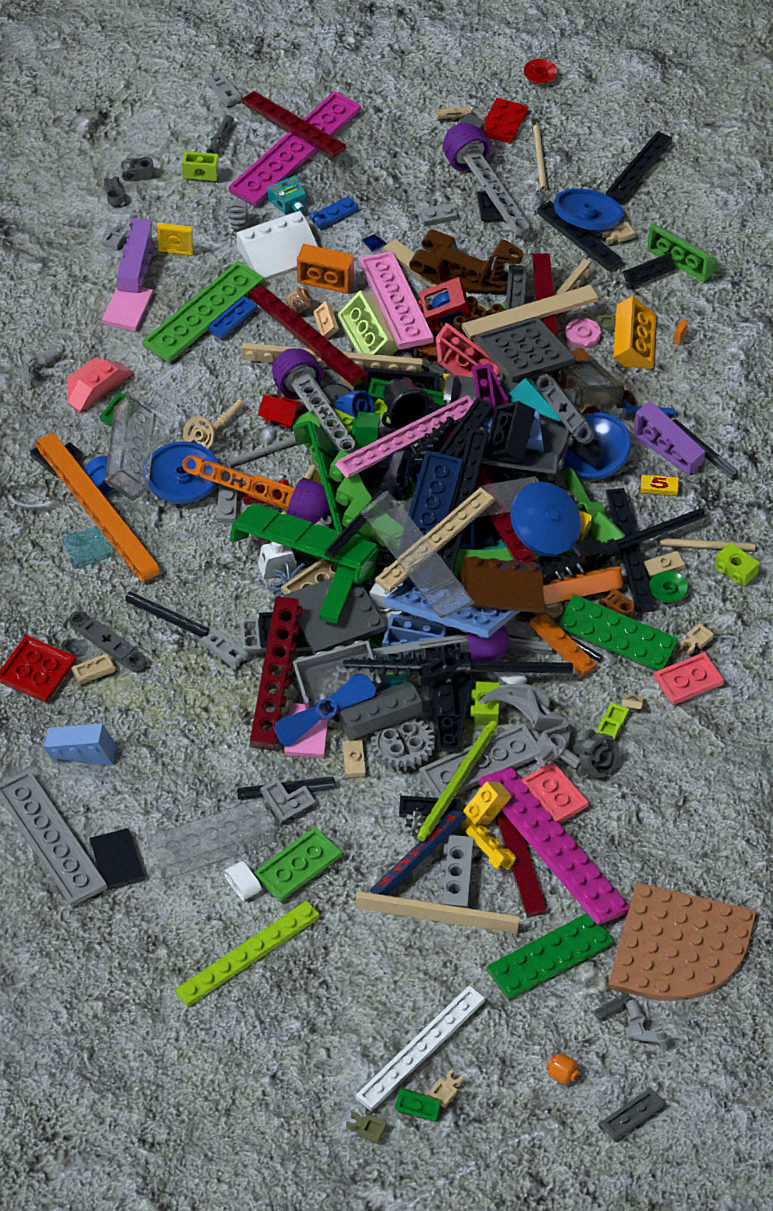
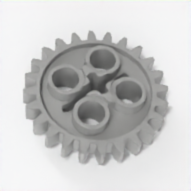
M414 718L412 721L407 719L374 731V736L371 737L370 743L373 757H376V761H381L382 766L388 764L389 769L396 766L397 771L400 767H403L406 771L408 766L415 769L416 763L421 766L422 760L428 761V756H432V750H435L433 731L429 730V725L424 726L423 720L417 723V718Z

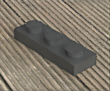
M650 1087L602 1120L600 1126L615 1141L663 1108L664 1102Z

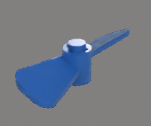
M356 674L329 698L318 701L314 707L278 720L275 724V733L279 742L284 746H290L320 720L332 717L337 710L372 698L376 692L374 684L366 675Z

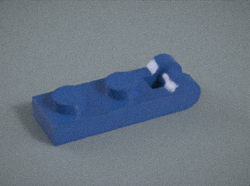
M347 196L318 212H312L309 219L316 223L320 230H323L357 212L358 205Z

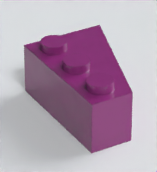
M491 364L472 366L475 399L479 397L494 404V409L487 417L493 418L495 407L509 403L508 398Z

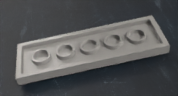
M524 723L492 737L471 772L461 784L457 794L479 785L480 777L509 767L515 769L535 760L540 751L537 742ZM472 746L419 768L420 775L435 798H440Z

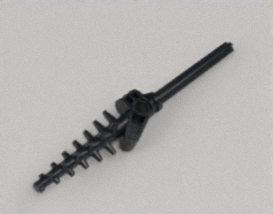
M448 416L444 423L440 422L439 428H432V435L425 433V442L419 438L417 440L419 444L418 449L411 444L412 455L409 450L396 451L394 453L383 483L378 488L379 492L325 550L324 555L332 560L387 499L393 498L401 501L411 491L412 484L408 477L410 476L414 482L418 481L414 470L421 471V463H423L426 450L433 451L435 447L440 446V438L444 439L446 437V431L450 430L451 425L454 423L452 417Z
M699 508L617 540L609 539L607 543L600 540L577 543L571 547L573 556H569L564 552L562 553L561 561L553 556V561L550 565L545 561L542 562L543 579L549 583L551 581L550 576L554 575L555 578L561 580L562 572L573 577L572 569L574 568L576 572L580 571L582 574H585L583 565L588 564L592 570L597 566L606 565L610 561V556L619 554V550L706 518L703 508Z
M440 648L438 658L430 659L427 650H423V659L421 654L416 657L415 651H411V659H409V655H406L404 658L403 653L400 652L398 659L396 656L391 658V655L387 654L386 659L383 657L379 659L378 655H375L374 659H366L364 656L362 660H354V658L343 660V667L345 669L357 668L360 671L365 668L369 669L371 673L375 669H381L382 674H386L387 670H393L395 676H399V671H406L407 677L411 678L412 671H418L419 676H421L420 682L425 686L453 678L460 673L464 675H469L470 672L573 674L574 667L573 663L471 661L470 657L462 656L459 649L451 651L450 648L447 651Z

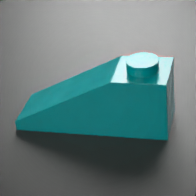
M525 378L509 393L513 397L511 399L512 402L520 401L536 409L535 411H538L539 414L562 422L541 392L529 379Z

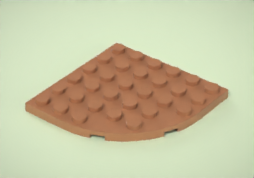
M636 882L608 983V989L663 1001H676V999L687 997L688 999H693L714 991L727 982L736 969L738 970L748 948L756 910Z

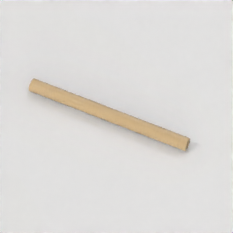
M534 125L533 134L540 189L546 190L547 184L539 125Z
M660 538L661 546L723 549L730 543ZM731 542L741 550L755 551L754 543Z

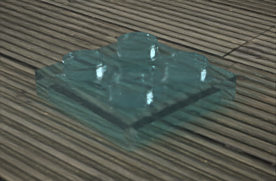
M98 526L62 537V543L75 569L111 557V552Z

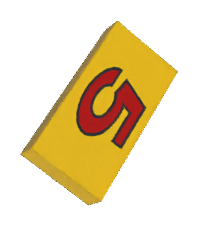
M642 475L640 493L677 496L679 478Z

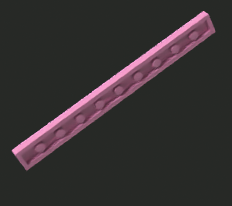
M467 395L337 460L335 465L346 478H349L394 455L396 451H402L410 447L411 444L418 443L417 440L419 438L421 440L426 439L424 434L432 435V428H439V423H444L448 416L454 419L453 424L461 421L474 401Z

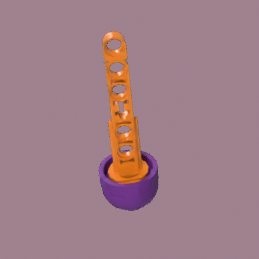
M195 455L188 456L183 460L182 466L186 472L197 476L200 475L202 478L248 493V496L287 509L288 515L312 522L313 525L320 521L321 517H323V520H327V516L332 517L324 485L303 477L298 482L296 488L256 474L252 476L212 461H204V458ZM189 459H193L196 462L194 469L188 467L187 462ZM206 465L212 466V475L205 473L204 468ZM223 471L230 473L229 481L222 479ZM245 478V482H247L244 486L239 481H235L233 484L234 479L241 480ZM258 483H262L265 486L264 493L257 492L256 485ZM275 489H279L282 492L281 499L274 497L273 492Z

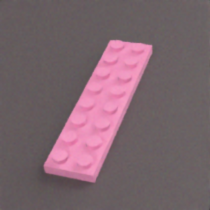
M393 251L359 258V265L398 349H407L433 343V335Z

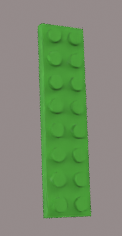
M235 262L143 339L142 346L170 363L208 330V326L243 296L248 297L250 290L261 286L264 283V277L241 262Z

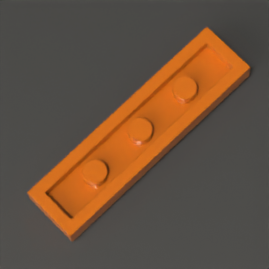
M545 612L531 619L529 625L567 663H573V669L580 676L595 668L596 663Z

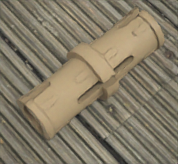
M452 106L448 109L435 110L436 120L449 118L455 120L456 118L465 117L468 113L471 114L469 106L460 108Z

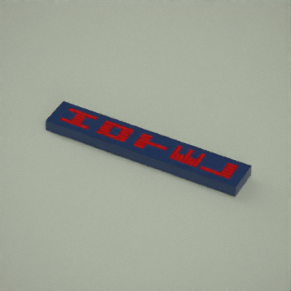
M452 810L436 825L425 841H420L369 891L372 894L387 896L466 820L465 814Z

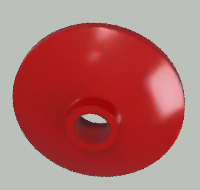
M534 59L526 63L523 72L525 77L534 83H547L556 77L557 68L549 60Z

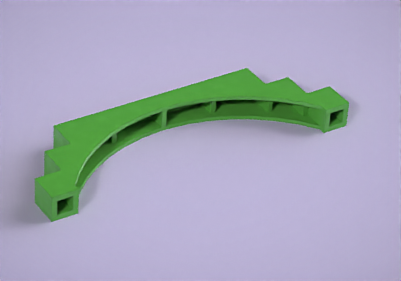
M340 450L330 466L329 477L337 482H341L337 489L335 501L343 506H348L342 521V525L347 527L370 502L372 497L366 490L359 473L346 478L335 465L337 460L349 455V453ZM379 507L358 530V533L370 537V539L379 542L382 546L389 547L398 552L404 527L391 519ZM507 548L492 550L459 549L452 579L462 582L460 576L464 557L477 556L483 559L496 558L504 561L513 559ZM532 551L538 563L541 555Z

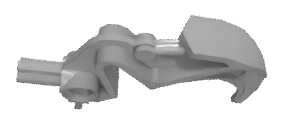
M528 684L504 685L490 691L480 700V703L483 705L492 700L510 703L530 720L533 730H545L537 742L540 751L535 757L537 765H545L549 760H559L560 758L575 769L580 764L579 757L567 749L571 731L569 721L548 709L550 706V696L540 689Z

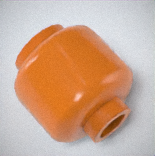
M560 1053L557 1056L553 1055L546 1068L549 1071V1077L563 1085L568 1084L570 1081L574 1082L580 1072L577 1069V1061L564 1053Z

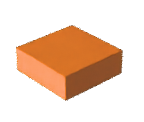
M682 319L675 329L674 344L680 345L686 336L688 321Z

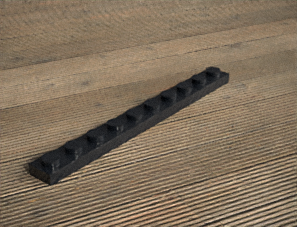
M470 428L448 515L475 491L489 436V431ZM464 529L438 551L430 579V587L449 590Z

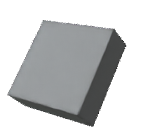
M109 230L101 241L102 246L118 251L125 240V235Z

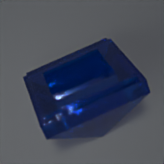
M377 233L362 239V242L371 252L386 245V242Z

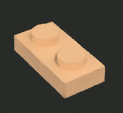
M325 301L313 312L320 334L328 339L339 328L331 304Z

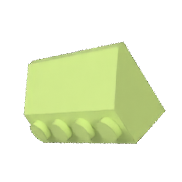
M360 290L337 316L358 353L392 356L398 350V347L374 296Z

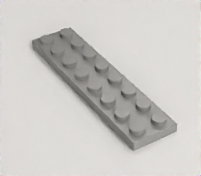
M24 771L0 783L1 802L70 906L72 907L106 890L107 884L31 771Z

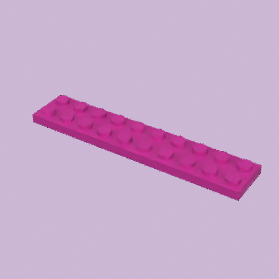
M334 91L303 120L333 136L361 111V105ZM288 132L228 186L229 192L256 207L267 197L268 186L289 177L318 148L295 134Z
M512 767L480 777L478 783L481 787L486 781L500 782L512 797L503 806L501 811L597 925L628 914L630 906L564 828L554 821L551 814L543 808L539 800L528 790L527 785L521 782L520 776Z

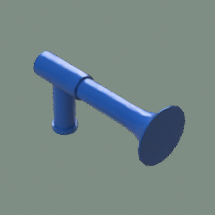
M625 399L623 418L627 414L636 413L643 406L631 405ZM658 407L668 417H674L675 408Z

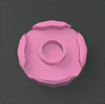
M588 318L572 320L566 326L565 331L568 343L574 347L584 349L596 345L601 335L599 325Z

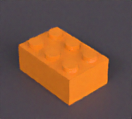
M303 244L297 257V283L348 294L354 281V255Z

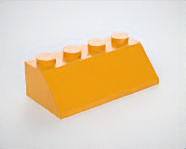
M634 296L617 304L613 358L624 367L652 369L654 364L656 314Z

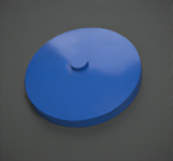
M582 188L567 189L558 193L554 202V210L559 217L572 225L584 229L609 230L617 227L623 217V209L616 200L594 190Z
M605 413L584 414V418L594 429L592 442L606 450L607 455L596 467H593L568 450L563 468L566 470V468L571 467L577 477L583 480H599L609 477L622 468L630 455L631 440L628 430L619 419ZM584 430L582 432V435L584 437H587L586 435H588V430Z
M185 441L169 443L158 448L148 458L145 465V480L151 492L162 500L180 504L195 502L209 495L217 483L202 478L200 475L197 476L186 472L182 466L183 460L191 455L204 458V461L218 463V460L209 449L200 444ZM189 459L187 465L190 469H194L196 462L193 459ZM206 465L204 471L207 475H212L213 468L210 465Z
M535 482L521 489L514 497L510 511L512 526L517 537L528 549L543 556H557L569 550L576 543L581 530L580 514L573 499L563 489L552 483Z

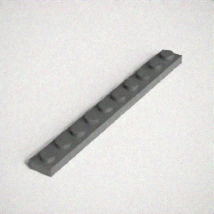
M509 265L505 310L524 305L527 266ZM500 370L499 380L511 382Z

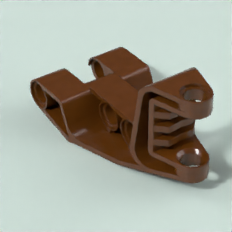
M429 230L421 242L425 250L420 249L415 252L409 267L412 271L437 285L459 277L465 290L507 291L508 284L504 282H508L509 273L504 271L505 263L520 264L524 253L510 242L499 240L489 260L484 261L458 251L454 237L437 230ZM494 257H497L496 260H495V262H494L493 269L491 270L492 265H493V261H494Z

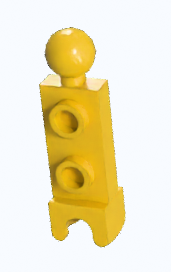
M466 815V820L460 824L462 829L466 830V833L473 837V841L490 857L488 861L495 869L499 870L501 865L506 870H509L514 864L516 856L509 849H504L501 843L489 834V830L486 827L476 826Z

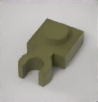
M351 1112V1119L356 1120V1122L351 1123L347 1121L346 1128L351 1131L359 1130V1137L378 1144L387 1127V1122L370 1115L362 1119L358 1113Z

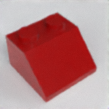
M275 393L263 394L258 416L263 417V421L270 423L277 421L280 422V426L290 428V426H293L294 421L303 415L307 407L303 402Z

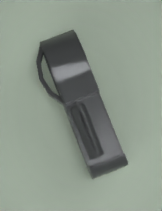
M115 176L112 179H109V177L104 178V188L108 204L113 206L122 204L124 202V192L119 187V177Z

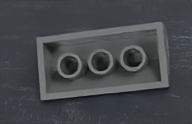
M407 681L378 691L372 698L337 710L336 713L348 740L421 715L422 701L415 687Z

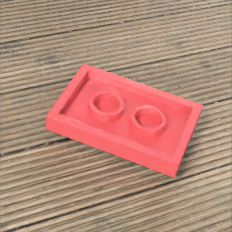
M705 652L656 671L653 676L672 706L724 684V679Z
M554 762L521 779V782L527 785L532 795L539 800L543 808L559 824L588 807L589 802Z

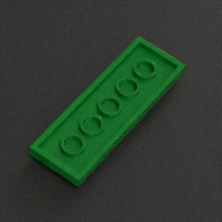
M573 594L558 623V626L565 633L654 671H659L666 667L679 641L677 637Z
M586 913L487 965L486 970L508 1001L613 946V940L602 925H597Z

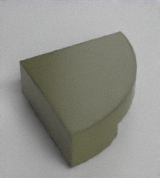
M597 315V323L602 329L615 332V315Z

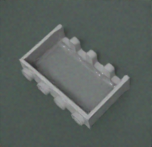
M362 640L356 641L346 647L338 646L327 652L319 651L309 657L301 656L293 661V669L306 710L314 707L321 699L329 698L356 674L366 675L374 684L376 691L381 690V680L377 669L371 673L369 669L365 668L358 671L357 668L345 669L343 667V660H350V658L362 660V657L365 656L366 659H374L368 640L364 642Z

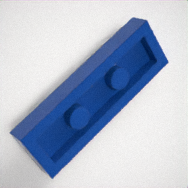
M243 296L208 326V331L223 339L257 310V304Z

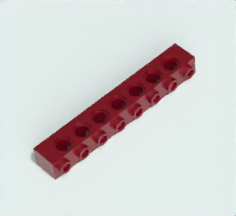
M275 597L250 737L251 748L275 751V745H279V740L275 733V724L278 720L284 718L281 711L282 708L286 707L287 696H284L285 689L288 690L290 685V678H287L288 671L292 672L293 668L291 654H295L296 651L294 637L299 634L297 620L301 618L303 609L299 604V599ZM284 617L291 618V620L287 622L282 621ZM281 635L288 636L286 639H279ZM277 653L285 654L283 657H276ZM277 670L282 672L278 676L272 674L274 671ZM271 689H278V690H279V691H278L277 693H275V694L269 693V691H270ZM268 707L276 708L273 712L266 711ZM265 725L272 726L270 730L262 729Z

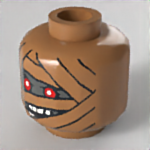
M296 288L287 294L285 298V304L296 314H301L311 306L312 297L305 288Z

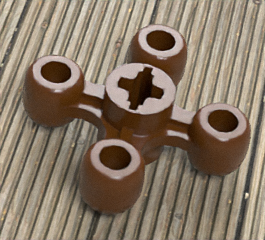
M469 296L467 299L471 314L466 318L464 316L455 317L453 327L460 333L464 332L462 329L463 323L502 312L504 308L500 304H493L486 311L484 307L478 306V300L475 297Z

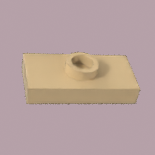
M678 551L644 561L646 573L650 580L655 574L662 571L676 572L685 569V564Z
M107 653L71 667L79 685L115 672V666Z
M362 740L342 741L345 777H365Z

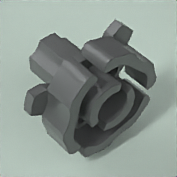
M593 729L585 732L586 741L577 740L573 746V753L579 757L581 764L577 772L581 776H585L588 773L603 778L606 775L605 772L611 773L616 766L619 753L618 742L613 740L611 735L595 733ZM598 766H601V767L599 768L601 771L596 770L595 768L598 767Z

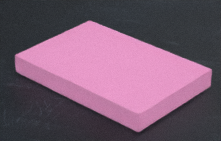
M140 287L137 293L121 291L116 288L102 318V324L136 332L152 298L153 289Z
M290 703L289 716L306 710L305 705ZM328 719L320 720L292 745L285 746V755L324 758Z

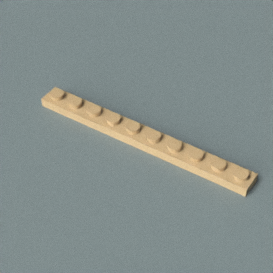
M243 343L242 360L274 363L275 359L284 350L297 347ZM301 348L310 352L322 368H331L310 349ZM342 352L364 371H366L367 366L422 371V359Z

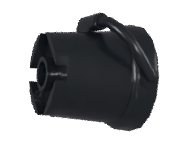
M407 377L399 380L397 378L392 379L383 390V401L388 409L387 412L383 413L382 424L385 427L399 430L439 409V404H435L433 398L425 390L419 388L413 380ZM387 416L389 417L391 423L386 422Z

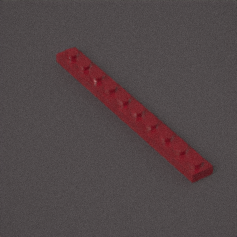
M264 285L249 291V298L352 386L367 380L368 374Z
M456 426L446 431V437L443 439L444 443L452 434ZM481 466L475 491L481 487L495 498L494 503L484 510L513 560L537 563L532 551L517 537L508 510Z

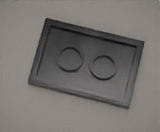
M129 828L89 838L100 875L107 884L105 891L145 880Z

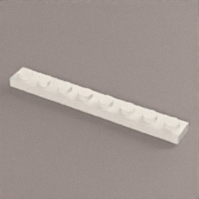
M468 986L356 1094V1100L372 1112L485 1002V998Z

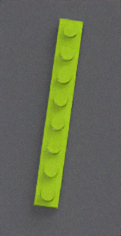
M306 900L177 987L175 994L187 1008L318 920L319 913Z

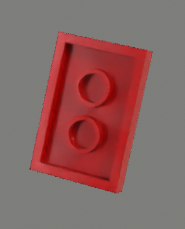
M496 98L485 119L486 137L511 144L528 112V106Z

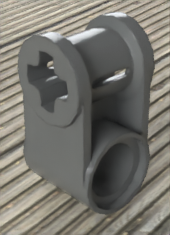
M150 157L127 158L121 162V168L123 169L122 179L125 181L149 180L154 177V165Z

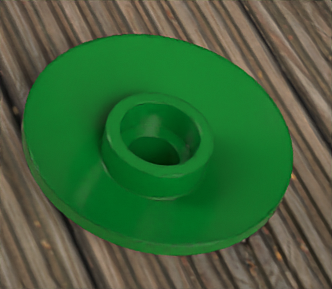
M662 571L655 574L649 584L652 595L663 602L681 600L686 595L688 589L685 578L673 571Z

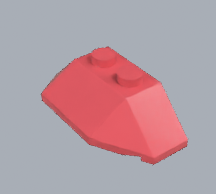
M448 323L443 326L436 337L438 363L454 375L472 377V366L491 364L496 376L499 374V367L483 349Z
M93 358L68 377L67 402L72 408L81 413L130 377L133 371L121 362Z

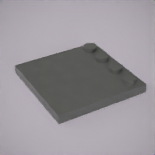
M538 317L475 335V342L512 383L575 364V357Z
M333 577L283 595V597L299 599V604L303 609L302 616L298 618L297 624H299V629L314 655L319 651H331L335 647L345 646L386 631V625L361 583L353 582L337 624L318 619Z

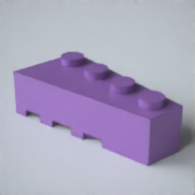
M131 218V230L127 232L126 245L124 244L123 258H121L117 273V290L138 293L140 286L144 285V274L148 272V263L151 262V252L155 250V242L152 241V220Z
M649 401L636 412L633 437L688 475H691L704 463L705 451L652 401Z

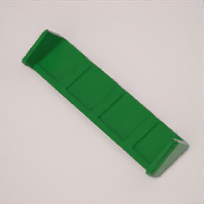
M311 421L295 424L293 431L296 445L311 442L313 444L335 530L342 532L346 528L342 525V521L348 506H343L335 501L337 489L341 482H337L329 477L330 466L336 458L332 441L325 431Z
M258 504L248 506L232 523L230 532L231 542L246 539L249 537V534L354 568L356 569L354 583L357 584L372 577L375 572L379 552L376 543L353 536L331 560L324 553L340 535V531L318 524L313 525L312 522L288 514H279L276 510Z

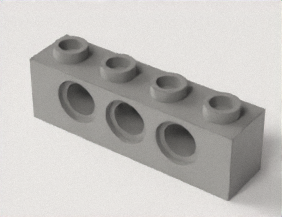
M449 835L448 843H444L443 855H447V860H443L442 872L446 873L445 877H441L440 889H444V894L439 895V904L468 908L473 837Z

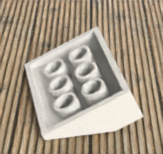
M301 211L236 232L238 250L250 269L263 276L264 280L297 269V257L303 244L318 247L309 224Z

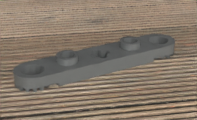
M548 374L539 376L540 378L536 381V387L577 441L583 444L590 443L594 438V429L552 376ZM549 380L548 387L543 388L544 381ZM588 430L587 437L582 439V432Z
M79 610L70 615V626L126 668L131 671H139L145 666V658L142 653L96 619L91 618L86 612L84 613V611L81 612ZM77 618L84 619V621H82V623L80 622V624L79 622L77 624V622H75L74 620ZM132 659H139V660H140V662H138V663H136V664H135V663L133 664V663H131L130 661H131Z

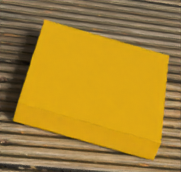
M157 223L159 252L193 256V227Z

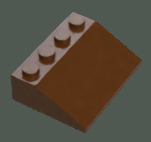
M477 556L464 557L460 577L468 607L544 613L543 573L540 564L535 562H518L516 560L504 561L496 558L483 559Z

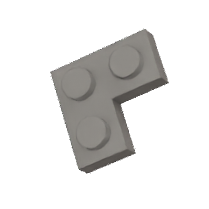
M277 778L260 788L261 793L280 823L315 804V800L306 786L288 795Z

